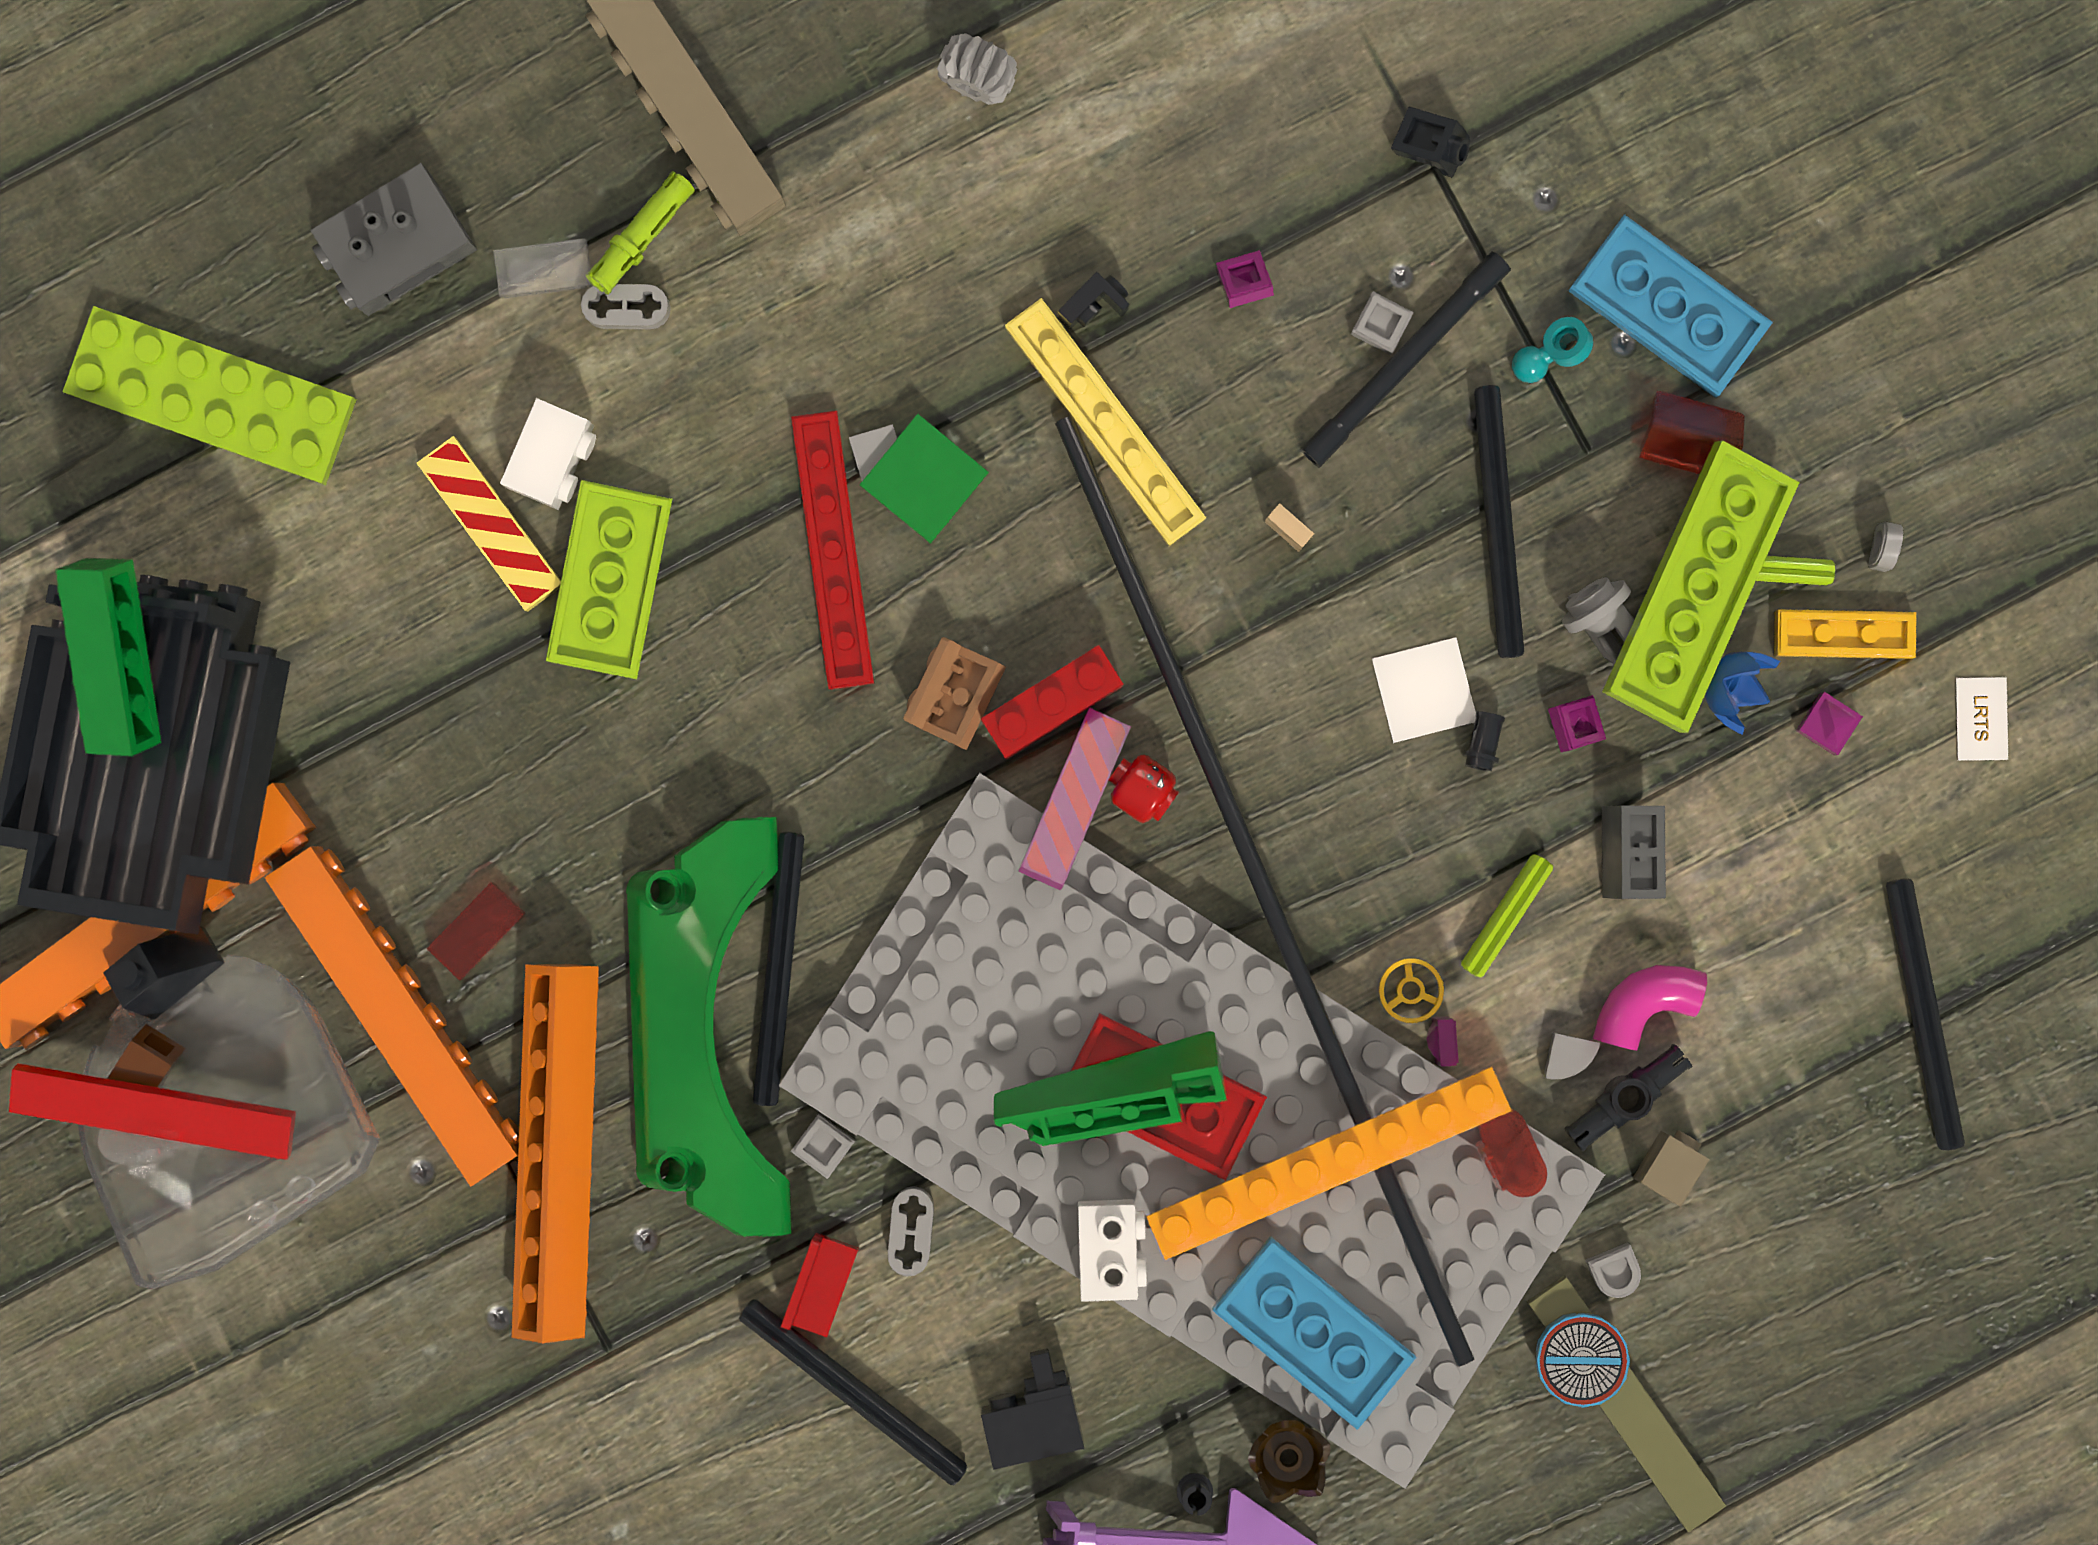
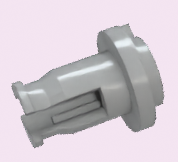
M1604 577L1587 585L1578 593L1567 597L1569 600L1566 604L1568 613L1562 620L1565 628L1569 633L1585 630L1602 656L1613 665L1618 658L1622 646L1611 630L1615 628L1625 642L1634 622V618L1623 604L1629 597L1631 590L1624 580L1610 582L1608 578Z

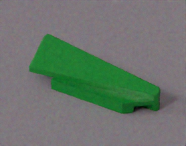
M1208 1031L997 1092L994 1095L995 1125L1002 1127L1005 1124L1011 1123L1026 1130L1029 1140L1042 1146L1182 1122L1180 1104L1227 1101L1215 1033Z

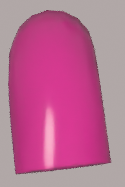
M1655 965L1630 974L1610 992L1598 1016L1593 1039L1637 1051L1646 1021L1653 1014L1661 1011H1672L1696 1017L1701 1009L1706 993V972L1681 966Z

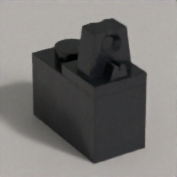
M1048 1348L1030 1352L1034 1377L1024 1379V1397L1016 1399L1015 1393L997 1395L989 1398V1405L983 1406L981 1409V1418L993 1470L1084 1449V1438L1070 1377H1066L1065 1370L1054 1372Z

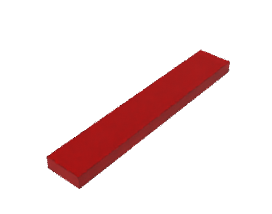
M836 410L792 416L828 689L834 690L875 684L838 412Z
M17 1063L12 1069L10 1113L287 1160L292 1152L296 1111L20 1063Z

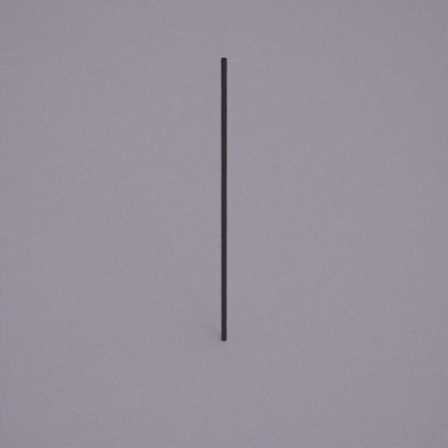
M1072 416L1063 418L1055 423L1352 1121L1354 1125L1369 1120L1371 1115ZM1389 1163L1374 1170L1457 1367L1466 1365L1474 1361L1475 1358L1392 1164Z

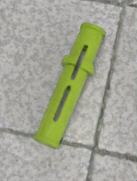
M674 171L669 174L662 183V186L652 195L627 228L620 235L615 234L610 239V247L592 269L587 272L586 278L594 287L609 295L632 265H639L643 260L642 253L647 249V246L676 214L681 205L695 192L691 183Z

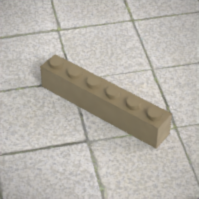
M586 0L592 11L585 14V17L600 39L608 34L617 49L612 51L610 55L623 75L626 77L633 72L642 87L636 90L635 93L650 115L658 111L667 125L660 129L673 151L677 153L683 149L692 164L685 169L700 192L707 187L710 189L717 200L710 207L725 230L733 225L741 237L785 208L786 205L781 194L654 1Z

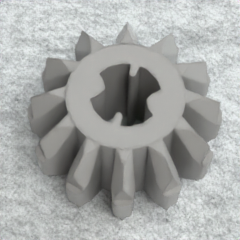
M967 33L951 36L948 45L944 46L939 57L941 60L937 67L938 76L941 81L947 83L950 89L958 91L962 96L972 98L975 102L982 101L988 105L1003 103L1007 93H1010L1014 85V77L1017 72V62L1008 55L1006 50L998 48L993 42H987L979 36L972 37Z

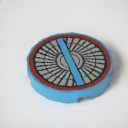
M1589 1313L1563 1315L1546 1327L1537 1342L1535 1360L1538 1377L1548 1392L1565 1404L1582 1408L1600 1405L1616 1395L1627 1378L1630 1364L1627 1343L1617 1328L1599 1315Z

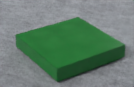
M917 414L859 486L931 544L989 472Z

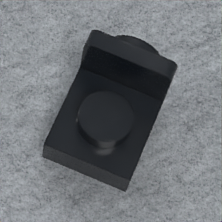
M1409 106L1391 149L1398 156L1435 166L1444 176L1453 178L1458 166H1461L1467 159L1470 149V136L1457 120Z
M1096 272L1058 310L1057 318L1069 330L1078 322L1085 327L1102 310L1103 307L1098 303L1101 299L1122 317L1129 309L1130 304L1125 300L1129 293L1113 276L1109 275L1104 279Z

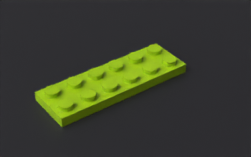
M96 306L92 308L62 391L70 396L323 485L327 484L357 400L349 395Z
M1723 440L1714 442L1604 686L1603 693L1679 733L1689 732L1800 482Z

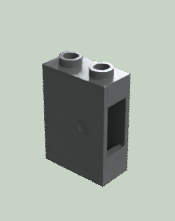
M422 163L310 230L318 242L312 249L320 263L327 271L334 268L342 283L336 286L340 296L351 310L357 307L367 316L372 315L477 251V248L438 184Z

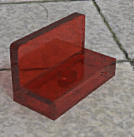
M1657 391L1653 399L1652 419L1641 443L1639 458L1700 474L1714 442L1723 440L1742 451L1745 416L1732 410Z

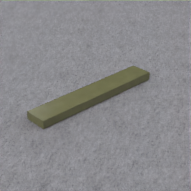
M1562 1276L1526 1301L1545 1329L1550 1323L1566 1314H1592L1566 1276ZM1629 1367L1627 1378L1617 1394L1599 1406L1689 1533L1725 1508L1726 1505Z

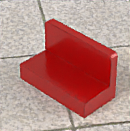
M815 1233L781 1324L782 1328L790 1330L793 1325L828 1337L857 1256L858 1247Z

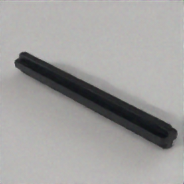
M1484 385L1475 389L1474 399L1498 655L1500 658H1517L1522 656L1525 651L1501 393L1499 386Z
M782 832L778 840V871L775 874L753 1092L754 1104L761 1106H776L779 1101V1084L781 1081L804 848L803 834L794 832Z
M1909 878L1896 879L1887 882L1886 889L1936 1142L1941 1150H1955L1963 1147L1965 1140L1914 883Z
M753 1299L746 1305L739 1316L743 1324L948 1484L954 1486L961 1480L967 1471V1464L794 1328L791 1327L790 1330L782 1328L783 1320L758 1300Z

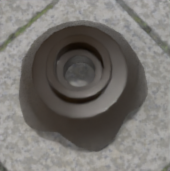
M1283 1420L1271 1424L1254 1441L1248 1461L1252 1470L1257 1474L1261 1490L1271 1503L1284 1501L1293 1494L1316 1497L1321 1496L1324 1491L1326 1482L1325 1462L1330 1455L1331 1446L1318 1431L1305 1426L1297 1420ZM1286 1449H1292L1297 1453L1296 1460L1291 1464H1284L1280 1461V1455Z

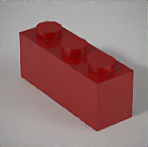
M1098 645L982 717L981 721L1005 759H1008L1117 691L1124 684Z

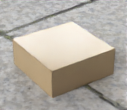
M1280 503L1265 520L1268 526L1298 552L1314 535L1309 528Z

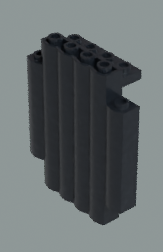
M140 575L137 589L161 743L133 756L85 754L76 693L72 681L73 674L68 644L65 638L64 621L52 619L51 627L31 625L0 784V846L27 850L17 905L199 934L209 879L249 885L291 662L277 658V649L253 645L261 602L248 598V589L219 584L218 592L207 590L208 584L185 579L179 580L178 587L168 586V579L151 575ZM49 584L45 603L61 607L57 585Z

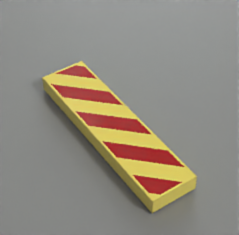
M451 437L417 462L422 472L525 611H530L559 589L561 579L456 437Z

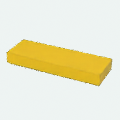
M1775 610L1774 656L1916 658V612Z

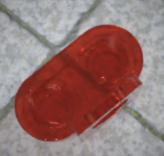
M1511 1109L1512 1111L1480 1124L1479 1135L1481 1140L1476 1142L1475 1145L1494 1185L1502 1192L1507 1190L1518 1197H1531L1540 1192L1547 1181V1167L1524 1118L1517 1111Z

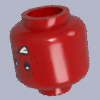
M1145 754L1137 756L1132 763L1123 758L1108 780L1115 785L1110 795L1111 802L1140 823H1146L1152 818L1159 821L1179 793L1174 788L1176 784L1175 775Z

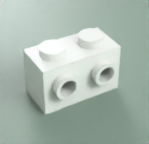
M536 398L500 484L507 489L559 510L562 501L568 503L575 492L578 477L573 475L580 459L587 460L592 452L596 441V435L592 433L594 425L585 418Z
M1134 1199L1078 1201L1081 1301L1138 1300V1287H1147L1146 1258H1137L1136 1240L1145 1239L1144 1211H1135Z

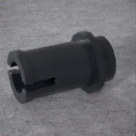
M1476 711L1469 750L1463 751V756L1467 757L1465 766L1492 772L1493 765L1499 763V758L1495 756L1505 717L1494 713Z
M1189 1473L1179 1481L1177 1497L1189 1514L1193 1515V1510H1196L1197 1516L1207 1513L1212 1505L1213 1486L1205 1475ZM1196 1487L1200 1488V1492L1203 1493L1198 1498L1189 1497L1191 1493L1196 1491Z

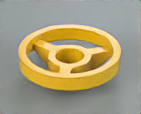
M1406 958L1394 962L1385 970L1379 982V999L1383 1008L1390 1016L1405 1023H1418L1427 1020L1437 1012L1443 1001L1444 986L1441 976L1432 965L1420 959ZM1412 963L1420 964L1432 972L1438 984L1437 998L1425 993L1422 981L1413 977ZM1404 964V978L1397 983V995L1387 1003L1384 996L1386 979L1395 968ZM1413 981L1418 985V995L1413 999H1406L1402 994V987L1405 983ZM1423 999L1434 1004L1430 1011L1416 1018H1405L1392 1011L1401 1002L1416 1004Z

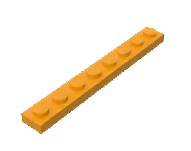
M1491 1066L1151 1213L1146 1218L1163 1257L1167 1260L1512 1110Z

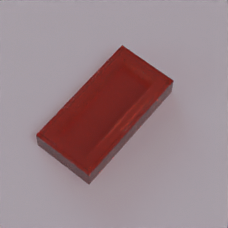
M490 882L432 942L427 950L461 981L526 913L494 882Z

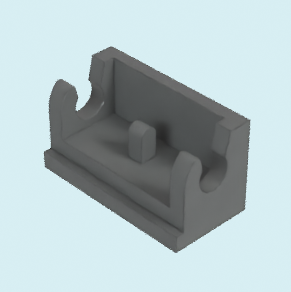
M1602 806V898L1666 899L1665 806Z

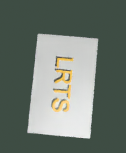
M1956 678L1958 761L2008 760L2007 678Z

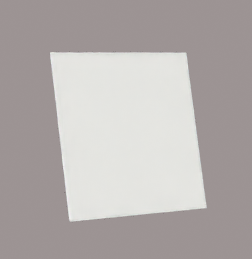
M1456 637L1372 659L1393 743L1475 722L1476 712Z

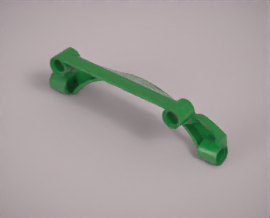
M777 817L736 818L735 821H721L674 855L675 869L640 871L634 874L627 883L636 1173L640 1182L648 1188L672 1192L686 1191V1202L689 1207L735 1235L743 1237L781 1236L792 1233L790 1181L765 1159L740 1126L728 1102L715 1054L713 1033L714 1001L724 954L745 910L758 892L778 871ZM654 880L657 882L660 890L656 901L652 899L650 894V888ZM667 1159L669 1163V1172L664 1179H662L660 1175V1167L663 1161Z

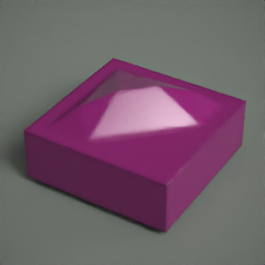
M1260 250L1216 263L1217 274L1229 308L1274 296L1273 285Z
M1820 692L1796 731L1836 756L1839 755L1863 716L1826 692Z
M1594 695L1548 708L1561 753L1606 739Z
M1448 1016L1432 1017V1024L1428 1029L1426 1040L1429 1050L1435 1057V1064L1440 1067L1457 1066L1459 1059L1456 1021Z

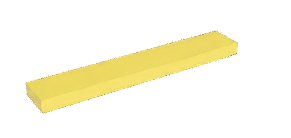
M1042 298L1005 324V329L1168 546H1171L1206 520L1205 515Z

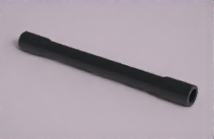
M1491 251L1463 280L1462 285L1337 415L1329 419L1300 448L1305 457L1320 468L1345 443L1350 433L1478 301L1484 299L1511 271L1507 262L1497 253Z

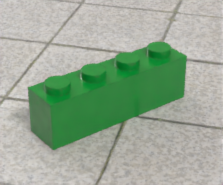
M85 558L55 569L85 754L133 756L160 744V730L133 559Z

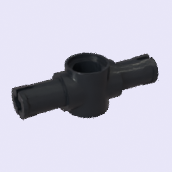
M1672 1044L1668 1050L1643 1069L1638 1066L1628 1075L1617 1076L1611 1079L1606 1085L1604 1093L1595 1100L1596 1105L1570 1126H1566L1564 1128L1565 1131L1574 1139L1573 1142L1582 1152L1585 1151L1589 1145L1614 1126L1619 1129L1629 1120H1639L1645 1117L1650 1112L1653 1102L1662 1095L1660 1090L1687 1069H1691L1693 1067L1688 1058L1683 1057L1684 1053L1676 1044ZM1633 1085L1638 1091L1639 1098L1637 1104L1631 1109L1623 1110L1618 1103L1619 1092L1624 1087Z

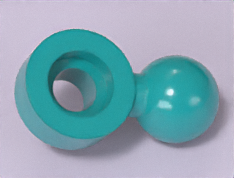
M1564 317L1556 320L1548 327L1544 334L1543 347L1527 346L1516 352L1512 360L1513 373L1522 382L1534 383L1546 375L1549 364L1553 361L1564 367L1580 364L1592 351L1593 337L1591 332L1577 318ZM1577 341L1573 348L1565 350L1568 343Z

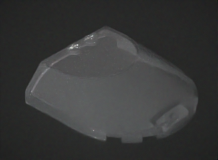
M227 954V957H222L225 963L155 1020L126 1010L119 1004L109 1017V1020L114 1024L101 1047L93 1044L87 1059L84 1075L108 1078L130 1041L145 1024H148L186 1048L161 1088L296 1111L292 1152L287 1160L78 1124L82 1151L88 1169L134 1282L139 1287L153 1290L215 1272L366 1173L380 1141V1137L315 1005L291 979L258 961Z

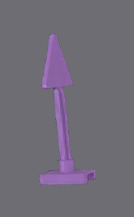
M1236 1488L1229 1490L1226 1529L1222 1534L1096 1527L1094 1522H1080L1065 1502L1047 1501L1046 1511L1056 1523L1058 1529H1053V1538H1043V1545H1317Z

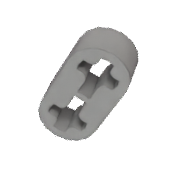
M617 284L609 295L592 286L582 296L581 301L582 313L586 319L595 327L602 329L659 328L668 320L671 311L670 302L664 292L658 287L648 284ZM601 295H606L610 303L622 304V309L607 310L606 318H600L598 312L591 309V306L600 302ZM650 295L657 304L661 305V309L654 310L652 318L646 319L645 314L641 310L630 309V304H644L646 296Z
M917 1186L901 1190L894 1199L891 1212L888 1262L896 1273L906 1277L915 1276L924 1270L927 1266L931 1250L934 1201L925 1189ZM910 1196H917L919 1205L926 1206V1213L922 1212L917 1216L916 1228L907 1227L908 1212L900 1210V1204L908 1203ZM906 1235H915L914 1250L922 1252V1259H914L912 1266L908 1267L904 1265L902 1257L896 1256V1250L904 1249Z

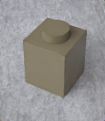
M1677 1130L1674 1137L1660 1131L1634 1174L1633 1179L1681 1207L1710 1159L1698 1153L1702 1144L1685 1133Z

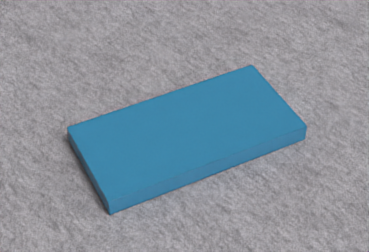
M1625 214L1568 290L1715 398L1722 393L1773 323Z
M1271 1236L1211 1308L1214 1313L1357 1430L1417 1358L1413 1352Z

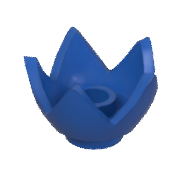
M1733 652L1721 658L1705 694V701L1711 711L1725 726L1743 735L1745 727L1737 717V713L1740 711L1738 707L1764 705L1770 702L1755 675L1759 674L1760 669L1776 668L1780 661L1756 652Z

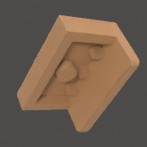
M942 637L938 646L932 650L928 657L927 669L918 688L912 692L908 699L904 721L967 750L1006 667L962 647L948 638Z

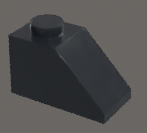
M200 926L199 934L177 932L139 943L105 970L103 974L122 1008L155 1020L225 962L206 929Z

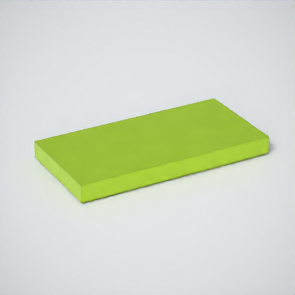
M585 480L580 481L547 648L546 662L637 679L672 499Z

